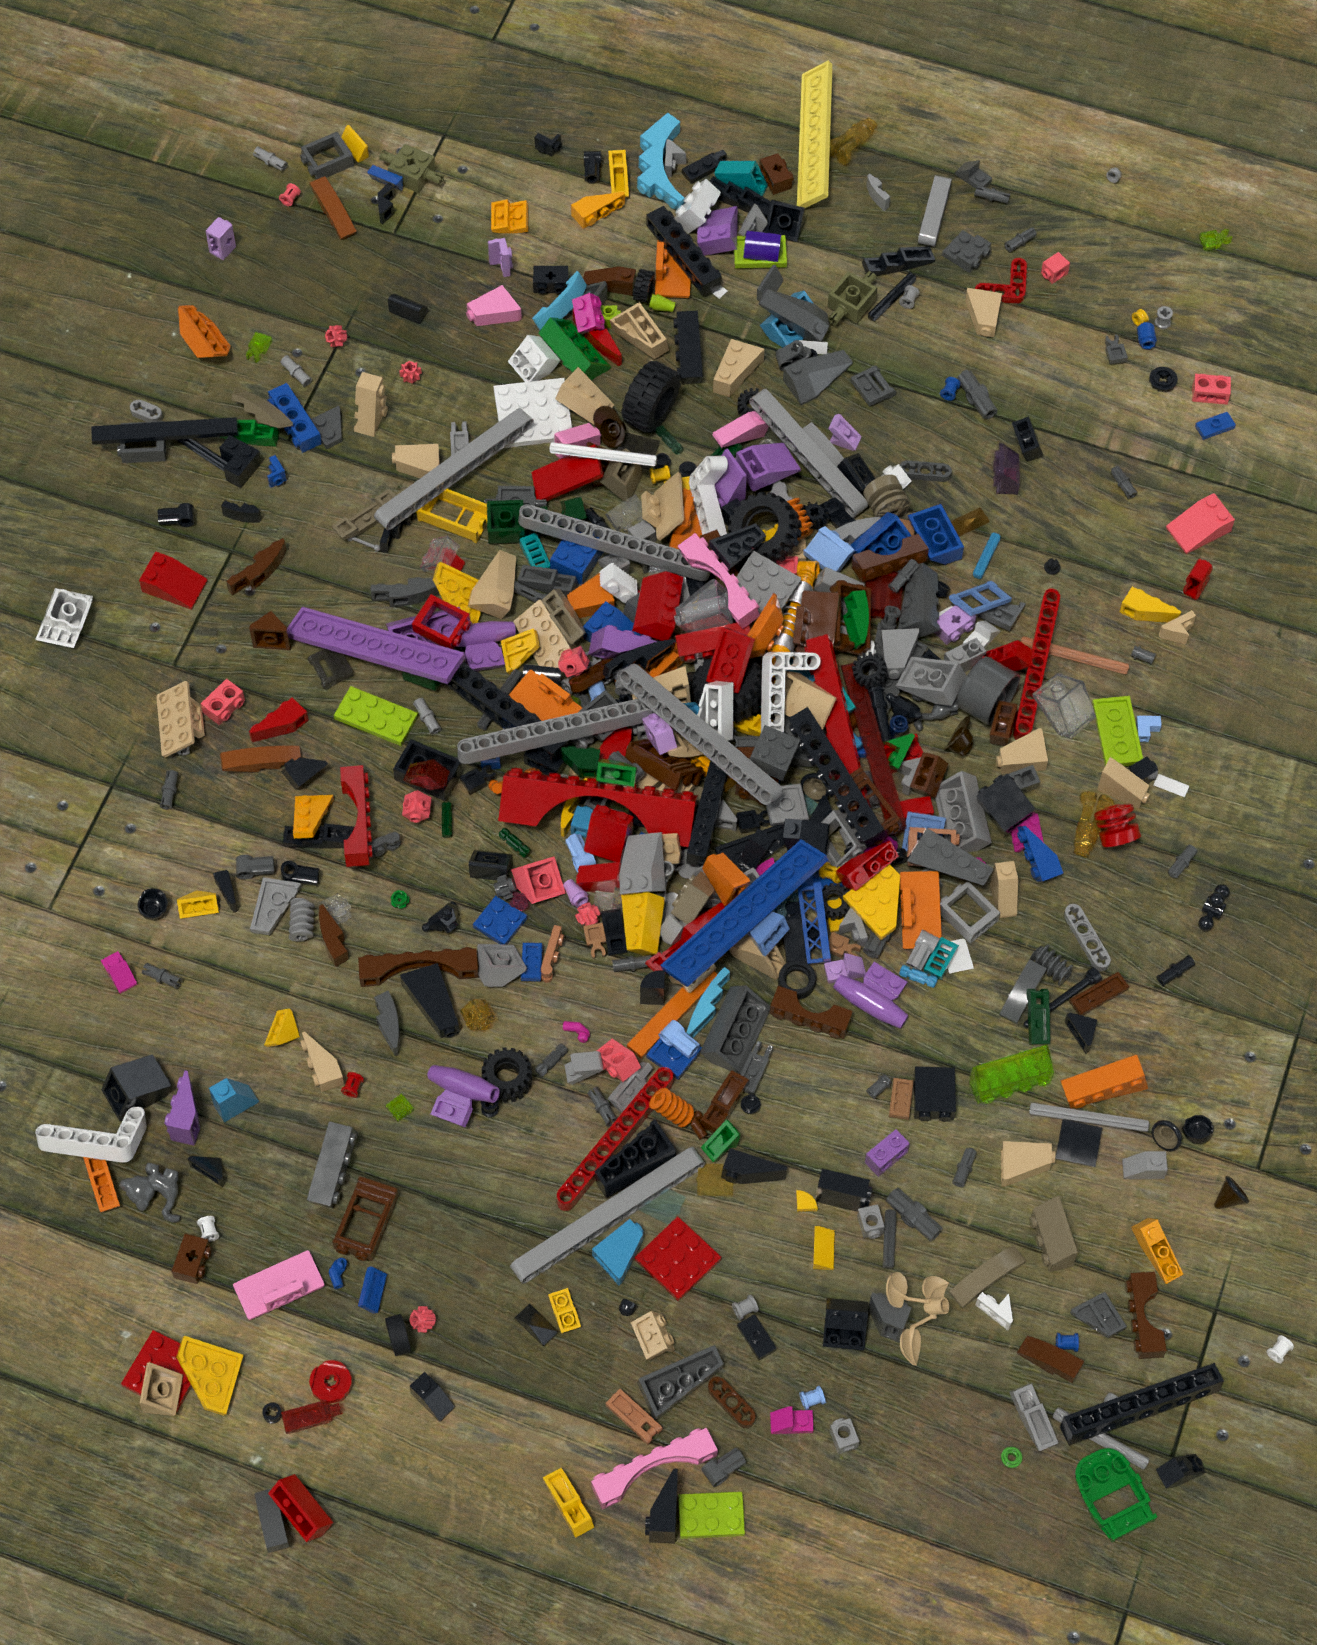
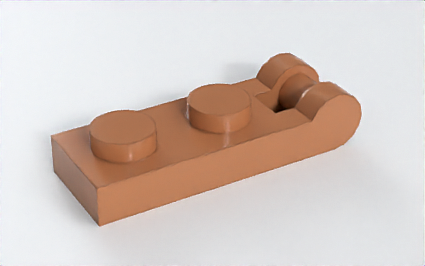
M554 925L542 962L541 979L545 983H549L553 979L552 966L553 963H557L559 958L558 946L563 945L564 935L562 934L561 926Z
M621 1389L605 1403V1406L647 1445L653 1440L652 1437L655 1434H659L663 1430L659 1423ZM645 1424L650 1426L647 1431L642 1429Z

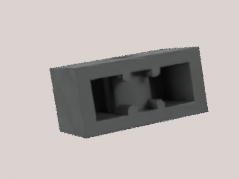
M1033 765L1009 773V776L1023 793L1037 789L1040 784Z

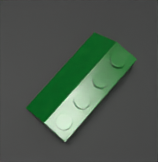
M550 317L538 334L545 343L551 347L556 356L563 361L562 364L570 369L572 373L579 367L590 380H593L611 369L610 364L583 334L578 333L577 327L571 320Z

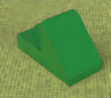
M914 734L883 742L895 749L888 757L889 764L887 767L893 770L899 769L915 737Z
M725 1120L701 1146V1149L712 1162H717L729 1148H736L738 1146L741 1134L729 1120Z

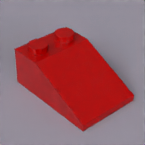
M155 551L139 582L142 592L192 610L208 579L173 557Z

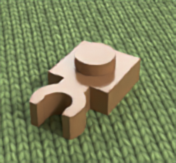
M603 923L583 926L586 945L593 946L591 949L592 959H595V951L597 950L601 951L602 956L605 957V948L601 946V944L606 943Z
M831 932L828 939L830 954L842 958L844 953L857 956L852 951H861L860 945L849 944V938Z

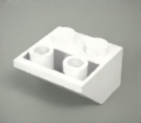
M527 335L508 362L525 382L539 381L551 374L560 362V359L541 337Z

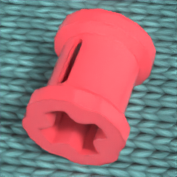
M289 183L286 191L279 196V200L285 206H292L293 200L301 194L300 189L295 184Z

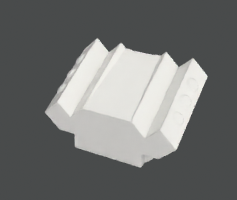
M55 588L35 640L74 648L93 596Z

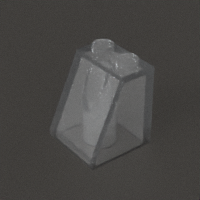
M715 579L710 580L675 608L676 615L674 618L676 625L685 632L690 633L733 624L732 615L728 609V590Z
M1057 673L1032 694L1058 735L1071 739L1096 718L1084 681Z

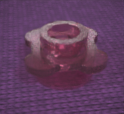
M515 892L509 905L523 911L527 909L529 900L525 894Z

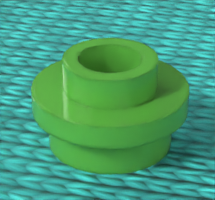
M1007 1447L1001 1454V1461L1008 1468H1016L1022 1462V1453L1015 1447ZM1013 1455L1015 1457V1460L1010 1461L1008 1459V1456Z

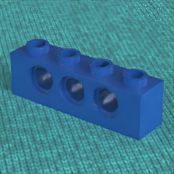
M285 383L268 391L269 399L267 401L282 411L293 422V426L284 427L288 435L291 434L294 446L296 448L299 447L301 452L304 453L321 445L319 431L289 385Z

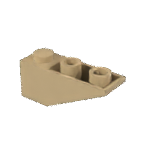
M302 1032L303 1040L300 1043L303 1052H308L309 1057L306 1060L309 1069H314L315 1074L312 1075L315 1087L319 1086L321 1092L344 1085L337 1059L306 1032Z

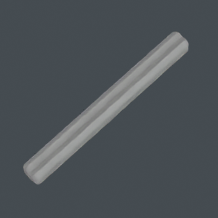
M1058 1407L1053 1414V1419L1061 1423L1063 1417L1070 1413ZM1105 1433L1089 1438L1104 1448L1119 1451L1129 1462L1141 1469H1145L1149 1463L1148 1457Z

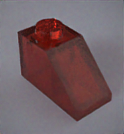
M434 759L410 764L403 781L429 790L443 788L447 783L450 771Z

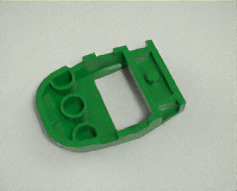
M1110 1448L1100 1449L1084 1457L1078 1463L1075 1479L1081 1497L1091 1518L1112 1543L1156 1520L1157 1515L1151 1511L1149 1506L1151 1500L1148 1493L1145 1492L1141 1477L1133 1471L1129 1461L1119 1451ZM1129 1485L1139 1502L1102 1520L1093 1503Z

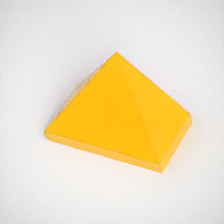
M196 890L177 899L180 919L219 913L216 893Z
M288 1008L276 1012L264 1046H277L300 1037L291 1009Z

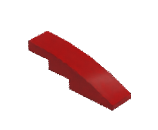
M573 309V310H572V312H573V322H574L575 325H576V319H575V314H574V309ZM607 328L601 331L594 329L583 334L604 357L617 366L622 365V354Z

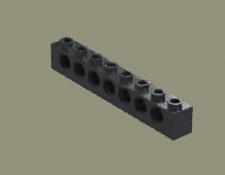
M462 662L448 684L443 683L503 729L541 721L536 714L529 712L521 703L514 701L508 693L502 692L493 682L486 680L481 673L471 669L466 662ZM568 741L532 750L553 764L562 757V747H568Z
M806 707L788 718L791 723L788 726L794 736L798 735L800 747L803 751L807 750L810 754L807 756L812 766L816 765L818 767L817 774L822 782L826 780L829 785L826 789L831 797L836 796L838 801L835 803L840 812L845 811L847 814L845 820L850 828L854 826L857 830L855 836L860 844L864 842L866 847L887 836L884 828L810 709ZM806 729H811L809 734H803ZM816 744L821 745V747L817 750L812 749L813 746ZM826 759H829V760H830V763H829V764H827V765H822V762H823L824 760H826ZM834 775H840L839 779L831 780ZM849 790L846 796H841L842 791ZM852 806H859L858 810L850 811ZM869 821L867 826L860 827L861 822Z
M1215 1363L1064 1416L1060 1429L1070 1446L1220 1391L1224 1380Z

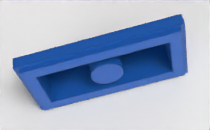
M372 165L367 171L371 179L386 185L391 183L395 189L403 190L402 176Z

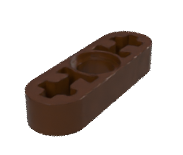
M613 659L601 660L583 671L580 675L569 680L571 691L581 692L605 678L602 674L604 666Z
M713 1377L708 1383L709 1394L740 1427H752L756 1417L754 1410L722 1377ZM713 1384L722 1385L721 1390L725 1394L722 1399V1393L718 1389L714 1391ZM733 1397L737 1400L738 1404L730 1408L726 1405V1400ZM741 1406H743L741 1412L744 1415H750L749 1422L747 1420L742 1421V1414L738 1411Z

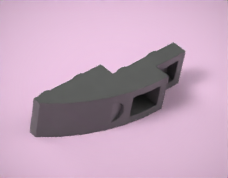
M408 578V585L400 583L395 585H371L372 601H389L390 607L413 605L427 601L430 594L434 596L440 595L433 578Z

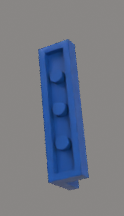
M815 882L813 886L798 887L807 964L831 962L821 882ZM814 890V899L809 904L803 899L802 892ZM809 908L817 913V917L813 922L805 918V913ZM812 927L819 931V937L815 942L807 934ZM814 946L821 950L822 958L811 959L810 951Z

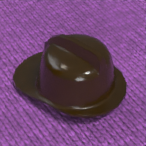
M600 406L593 414L594 425L599 430L600 438L607 447H618L622 444L626 435V425L613 408Z
M966 716L959 723L949 743L943 750L949 749L956 754L965 756L972 748L973 736L967 728L970 716Z

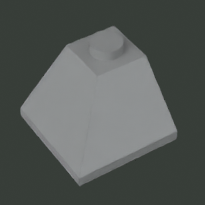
M478 944L477 946L478 975L484 986L503 987L527 969L514 945Z

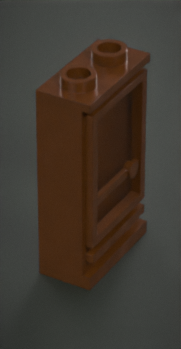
M837 580L829 588L831 593L840 594L834 649L862 656L863 653L870 649L871 588L864 587L861 584L847 583L845 580ZM865 590L869 608L868 632L865 643L857 650H852L855 647V643L849 640L848 634L840 633V625L845 626L844 622H840L841 597L845 598L852 591Z
M649 739L629 742L626 748L625 758L632 764H638L644 772L673 790H678L682 777H684L683 784L685 786H688L690 783L695 786L699 784L704 768L701 766L696 767L694 763H691V761L684 757L669 756L667 752L660 755Z
M861 767L850 774L859 790L866 785L871 788L873 792L865 797L866 801L874 795L877 796L891 815L881 825L887 836L895 834L903 825L900 818ZM849 790L842 791L841 796H846ZM858 805L852 806L850 811L856 810ZM883 837L882 839L878 840L870 846L873 847L874 845L877 846L881 844L885 840V837Z
M359 1176L341 1224L332 1241L336 1252L342 1255H347V1253L354 1255L360 1261H373L399 1197L397 1188ZM359 1198L385 1205L382 1215L360 1208L357 1205ZM354 1210L380 1218L369 1245L343 1237Z

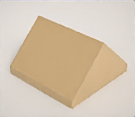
M148 1362L139 1403L143 1413L175 1416L183 1375Z

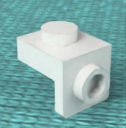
M899 464L893 467L890 465L882 471V476L895 475L903 489L911 482V479Z

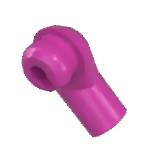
M564 1021V1031L576 1032L578 1040L582 1043L588 1041L590 1032L582 1023Z

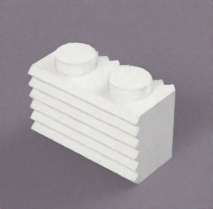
M610 563L599 572L600 586L624 604H626L627 600L637 595V580H634L624 570L616 567L614 563Z

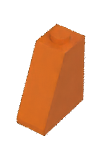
M600 573L567 595V599L578 618L594 615L605 601L614 606L613 595L600 586Z
M724 853L712 854L706 858L702 869L723 905L727 906L748 887L750 880Z

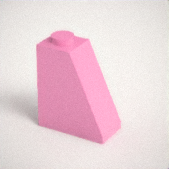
M503 285L467 303L466 315L476 326L514 322L522 319L520 306Z
M590 423L554 434L555 443L586 446L587 442H591L598 446L600 445L601 434ZM555 454L559 459L569 456L563 454Z

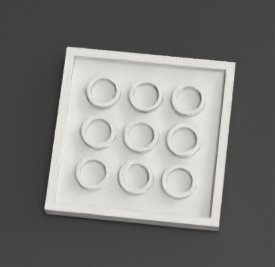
M564 378L494 386L498 422L518 408H521L534 420L532 427L504 448L555 442V433L572 428L569 408L555 399L564 382Z

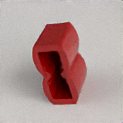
M1202 559L1196 561L1186 578V584L1183 588L1185 595L1195 600L1200 597L1210 580V574L1213 570L1212 564Z

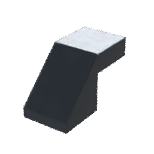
M388 183L378 192L379 218L382 225L394 215L393 203L390 201L395 198V189L391 183Z
M620 908L601 911L608 955L628 952Z

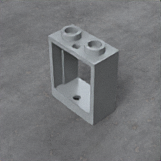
M833 810L821 822L830 824L829 836L841 826L854 845L841 858L828 838L827 862L835 867H841L850 859L864 853L863 851L867 848L864 842L860 844L856 838L855 833L857 830L855 827L850 828L845 820L847 817L845 811L840 812V810Z
M969 881L964 885H958L954 889L953 894L949 897H943L940 901L941 916L970 944L999 921L1000 912ZM965 894L987 913L971 927L950 908L952 904Z

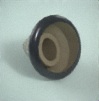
M809 773L801 779L800 784L803 794L808 799L819 802L823 795L827 796V798L830 796L826 789L829 785L826 780L822 782L817 773Z
M1157 1121L1152 1127L1153 1140L1165 1151L1177 1150L1182 1143L1183 1123L1180 1121Z

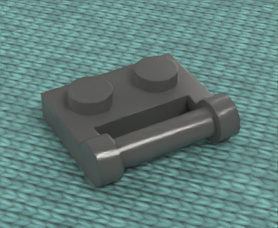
M873 366L851 377L850 382L869 407L886 398H892L896 394V390L890 387L881 375L878 366ZM872 377H875V379L878 381V383L881 385L884 391H881V389L878 387V385L875 383Z

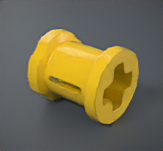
M668 465L659 469H649L652 484H656L657 481H668L670 479Z
M826 862L819 869V877L831 879L836 884L841 882L835 872L840 866L835 867Z

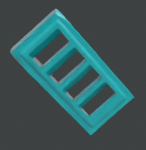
M533 533L520 538V547L529 565L550 569V562L537 534ZM544 561V563H541V564H539V565H535V563Z
M941 937L924 967V972L942 980L959 945ZM942 944L947 945V946L951 947L952 950H951V951L946 950V949L942 948L941 946H942ZM941 951L948 954V957L946 958L938 954V952ZM937 957V958H939V959L945 961V963L942 964V963L936 961L935 958ZM932 964L941 967V970L932 967Z

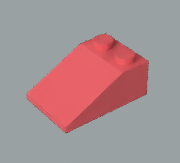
M1215 493L1199 500L1166 525V529L1183 551L1188 554L1231 532L1235 519Z

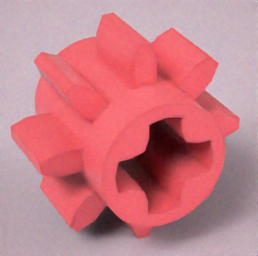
M341 325L329 326V330L325 334L326 342L331 343V347L343 346V343L347 340V333L345 330H342Z
M408 361L405 364H401L402 370H399L400 377H403L404 382L413 383L416 380H420L419 374H422L421 367H418L417 362Z
M588 902L577 908L579 913L575 917L578 923H581V925L585 924L586 926L597 923V916L601 913L595 904L591 905Z
M418 1306V1310H413L410 1315V1324L413 1329H418V1332L427 1333V1329H432L436 1321L433 1310H429L427 1306Z

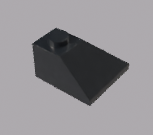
M785 818L783 839L787 851L802 839L826 854L830 824Z

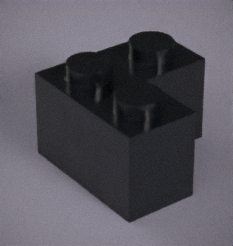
M229 435L219 447L221 457L228 461V464L224 467L226 481L242 488L262 463L260 451Z

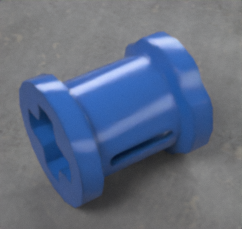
M947 377L945 387L940 391V396L948 401L954 400L955 392L961 386L960 381L954 377Z
M1056 1333V1347L1078 1352V1333H1074V1335Z

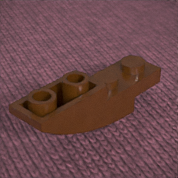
M282 538L273 542L263 551L257 552L253 556L254 564L248 565L243 571L232 575L226 581L228 591L232 596L247 586L253 591L274 573L286 553L285 540Z

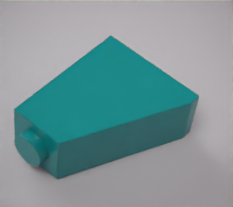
M720 161L714 172L715 177L722 182L728 184L730 181L743 190L745 187H748L763 196L768 186L756 161Z

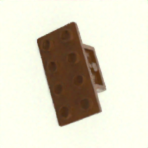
M805 590L802 592L801 606H797L793 636L796 652H805L806 640L828 634L831 638L834 648L840 599L839 593ZM810 657L807 659L808 666L811 663Z

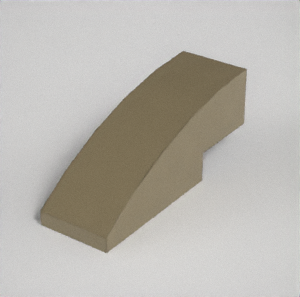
M560 588L552 590L541 600L550 612V618L571 645L585 634L583 625Z

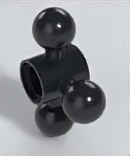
M1217 885L1214 893L1208 896L1202 908V912L1207 915L1202 916L1198 921L1201 930H1211L1214 926L1212 918H1221L1227 905L1224 903L1225 899L1230 894L1227 885Z

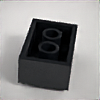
M410 739L394 766L393 772L396 781L446 801L463 769L462 763L459 762L458 758Z

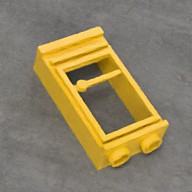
M445 489L441 494L416 511L419 522L423 521L465 537L476 544L487 526L486 503L449 489ZM438 499L462 508L455 522L431 513ZM465 510L474 513L467 526L458 523Z

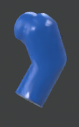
M345 1258L335 1260L329 1269V1276L334 1289H340L344 1286L341 1275L347 1266Z

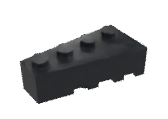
M656 1119L651 1121L645 1130L642 1129L630 1143L627 1142L620 1152L611 1156L595 1170L596 1183L606 1198L634 1184L676 1156L674 1146Z

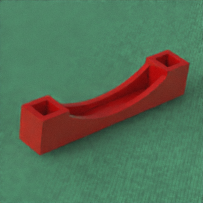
M363 765L340 767L342 793L347 794L352 799L358 811L355 828L350 837L344 840L346 867L369 865V857H373L372 845H368V842H372L371 830L368 831L367 829L371 827L370 816H367V813H370L369 801L366 802V799L369 798V787H365V784H369L368 773H364Z

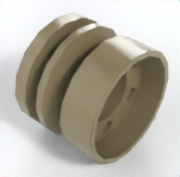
M892 474L876 478L866 486L863 492L875 517H882L887 512L901 517L908 511L911 504L906 493L902 490L903 488L898 478Z

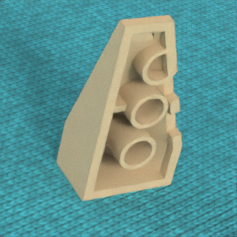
M502 550L498 551L472 589L468 607L502 619L509 612L514 592L515 555Z

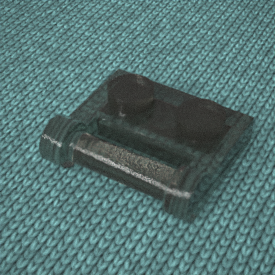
M324 649L310 655L307 659L309 664L313 665L325 690L331 688L336 683L354 676L349 663L342 653ZM324 659L333 676L327 677L319 663L320 660Z

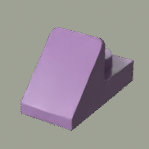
M841 414L834 415L828 428L833 433L830 442L852 451L856 450L862 436Z
M844 953L843 960L824 963L828 984L835 983L841 974L852 979L862 978L866 974L862 958L848 953Z

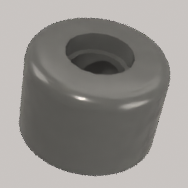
M984 657L973 666L962 683L957 695V705L963 711L991 726L998 701L1011 702L1019 686L1020 675L996 660Z

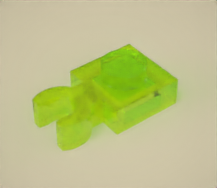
M1224 229L1221 233L1211 230L1200 233L1199 239L1206 251L1219 248L1222 243H1231L1232 236L1226 237L1229 229Z
M255 332L248 344L249 350L246 352V359L249 360L251 356H255L254 360L257 363L260 360L259 354L267 352L272 343V337Z

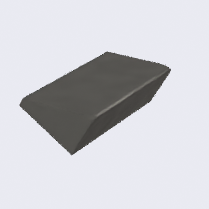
M776 265L770 268L757 288L758 301H760L765 289L777 292L783 283V277Z

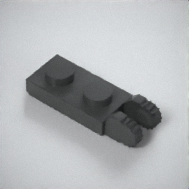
M396 832L368 842V845H372L373 857H379L385 851H394L401 846L400 834Z
M757 1041L753 1051L750 1052L740 1074L749 1079L743 1092L751 1095L755 1094L774 1048L769 1045L764 1057L758 1055L762 1047V1042Z

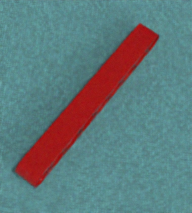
M1047 589L1041 601L1031 646L1033 650L1031 666L1027 667L1013 729L1015 740L1031 733L1060 602V593L1056 589ZM1030 679L1035 680L1037 683L1031 682ZM1023 712H1027L1030 716H1025ZM1019 729H1024L1026 732L1022 733Z
M661 1067L653 1074L557 1192V1205L561 1210L569 1211L574 1208L596 1181L595 1170L622 1149L653 1111L649 1106L652 1096H649L647 1093L656 1092L662 1088L669 1090L672 1088L673 1072L669 1068ZM667 1077L669 1080L661 1081L660 1078ZM638 1106H642L645 1109L643 1111H637L635 1108ZM626 1121H630L633 1124L630 1126H625L623 1123ZM618 1136L620 1137V1139L618 1141L611 1140V1137ZM601 1151H606L608 1154L606 1156H601L598 1153ZM588 1166L596 1168L594 1171L586 1170ZM576 1181L583 1182V1185L575 1186L574 1183ZM568 1196L571 1200L564 1202L561 1198Z

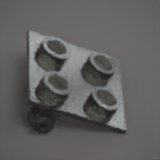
M626 433L621 447L619 446L617 451L627 448L633 453L656 455L660 440ZM641 465V468L649 470L652 467L649 465Z

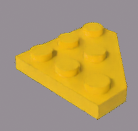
M439 562L435 569L433 581L442 599L469 613L471 624L478 623L481 611L468 607L471 591L479 580L443 562Z
M890 864L858 890L854 891L851 889L843 895V900L880 940L896 929L900 874Z
M183 1336L177 1353V1359L204 1410L225 1416L243 1354Z

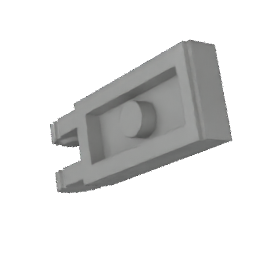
M466 421L462 422L463 431L457 432L455 422H451V456L469 444Z

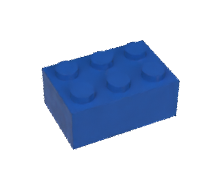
M562 539L550 558V569H556L559 574L576 576L578 584L582 585L604 552Z

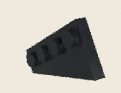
M785 824L775 825L762 830L774 837V841L760 863L786 846L783 839ZM755 833L715 847L716 855L724 853L743 873L748 871L749 868L739 863L738 859L749 839H752Z

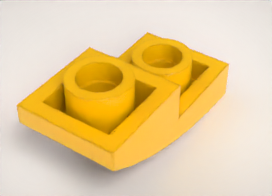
M568 1288L548 1294L560 1332L564 1333L580 1328L579 1318Z

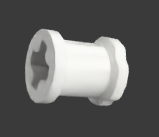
M214 1216L202 1217L197 1221L202 1232L201 1238L208 1239L209 1242L217 1240L220 1236L214 1225Z
M1280 1335L1277 1338L1276 1344L1266 1352L1273 1361L1281 1364L1284 1361L1283 1357L1288 1351L1293 1350L1294 1345L1289 1339Z

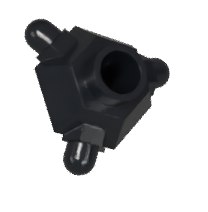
M892 693L886 695V700L892 706V712L894 713L892 717L902 715L908 722L921 719L922 713L917 704L900 695L894 696Z
M452 901L444 905L428 919L427 923L422 925V930L424 932L430 930L441 932L444 930L446 934L451 932L459 925L456 921L458 918L457 904Z

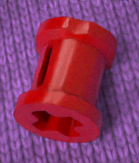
M348 1072L346 1075L347 1081L345 1086L341 1088V1093L351 1098H357V1091L360 1084L364 1082V1077L355 1072Z

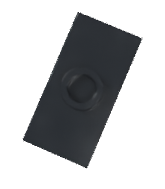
M755 1314L737 1324V1328L758 1360L777 1350Z

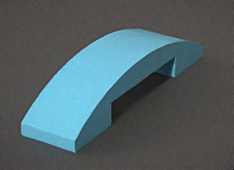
M578 271L566 282L567 288L548 308L542 307L532 318L539 330L542 329L550 317L562 319L572 310V299L583 295L587 284Z

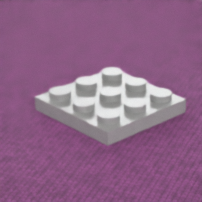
M755 551L751 553L736 577L739 581V587L744 586L749 593V599H754L759 605V614H761L773 593L777 595L782 611L801 581V577Z

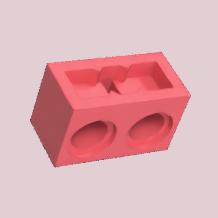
M1195 374L1192 384V402L1228 405L1231 394V377Z
M226 679L201 702L202 712L220 725L223 721H227L231 714L243 705L245 701L244 693Z
M614 1039L609 1040L597 1050L601 1053L603 1071H608L611 1077L618 1078L622 1082L641 1068L635 1054Z

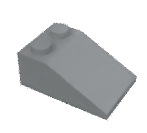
M911 657L896 687L932 703L952 706L966 678V674L959 662Z
M662 832L630 835L627 837L619 872L620 894L666 891Z

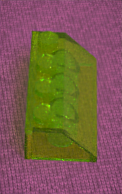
M1048 1044L972 1067L969 1085L977 1104L982 1102L987 1104L999 1097L1007 1098L1018 1091L1026 1092L1037 1085H1048L1054 1075Z

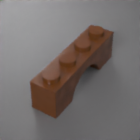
M919 534L902 539L901 549L891 555H880L871 550L854 554L852 569L861 582L872 580L902 570L911 559L915 560L918 564L927 562L929 548Z
M778 986L770 1005L769 1014L776 1019L791 1021L797 1026L809 1027L815 1032L827 1033L832 1038L844 1039L852 1020L853 1011L833 1005L825 1012L813 1013L800 1005L796 991Z
M1155 1272L1130 1273L1128 1280L1125 1281L1126 1293H1130L1128 1310L1133 1315L1131 1331L1135 1332L1136 1340L1133 1342L1134 1351L1138 1352L1139 1359L1164 1358L1167 1351L1164 1331L1153 1327L1146 1319L1144 1313L1145 1304L1154 1299L1158 1292Z

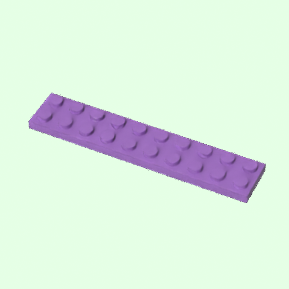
M305 607L299 610L287 627L290 639L446 684L450 682L465 659L464 652Z

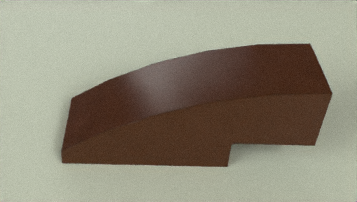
M321 904L319 906V922L324 946L335 967H338L349 960L348 952L342 944L345 941L344 933L324 905Z
M733 1070L730 1071L701 1119L700 1123L705 1130L713 1134L725 1120H728L749 1079Z
M1028 1335L1017 1351V1354L1052 1375L1054 1373L1070 1383H1073L1084 1363L1083 1360L1067 1351Z

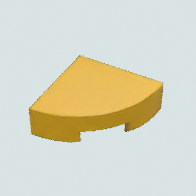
M796 1190L797 1212L818 1210L815 1199L809 1193Z

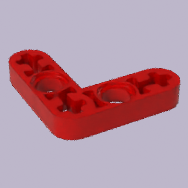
M1022 258L1013 259L1010 268V285L979 283L975 286V289L992 292L1002 291L1004 295L1001 297V302L1004 303L1023 302L1026 292L1027 262ZM1017 265L1020 266V272H1017ZM1020 278L1022 282L1016 283L1014 282V279ZM1016 289H1019V296L1015 294Z

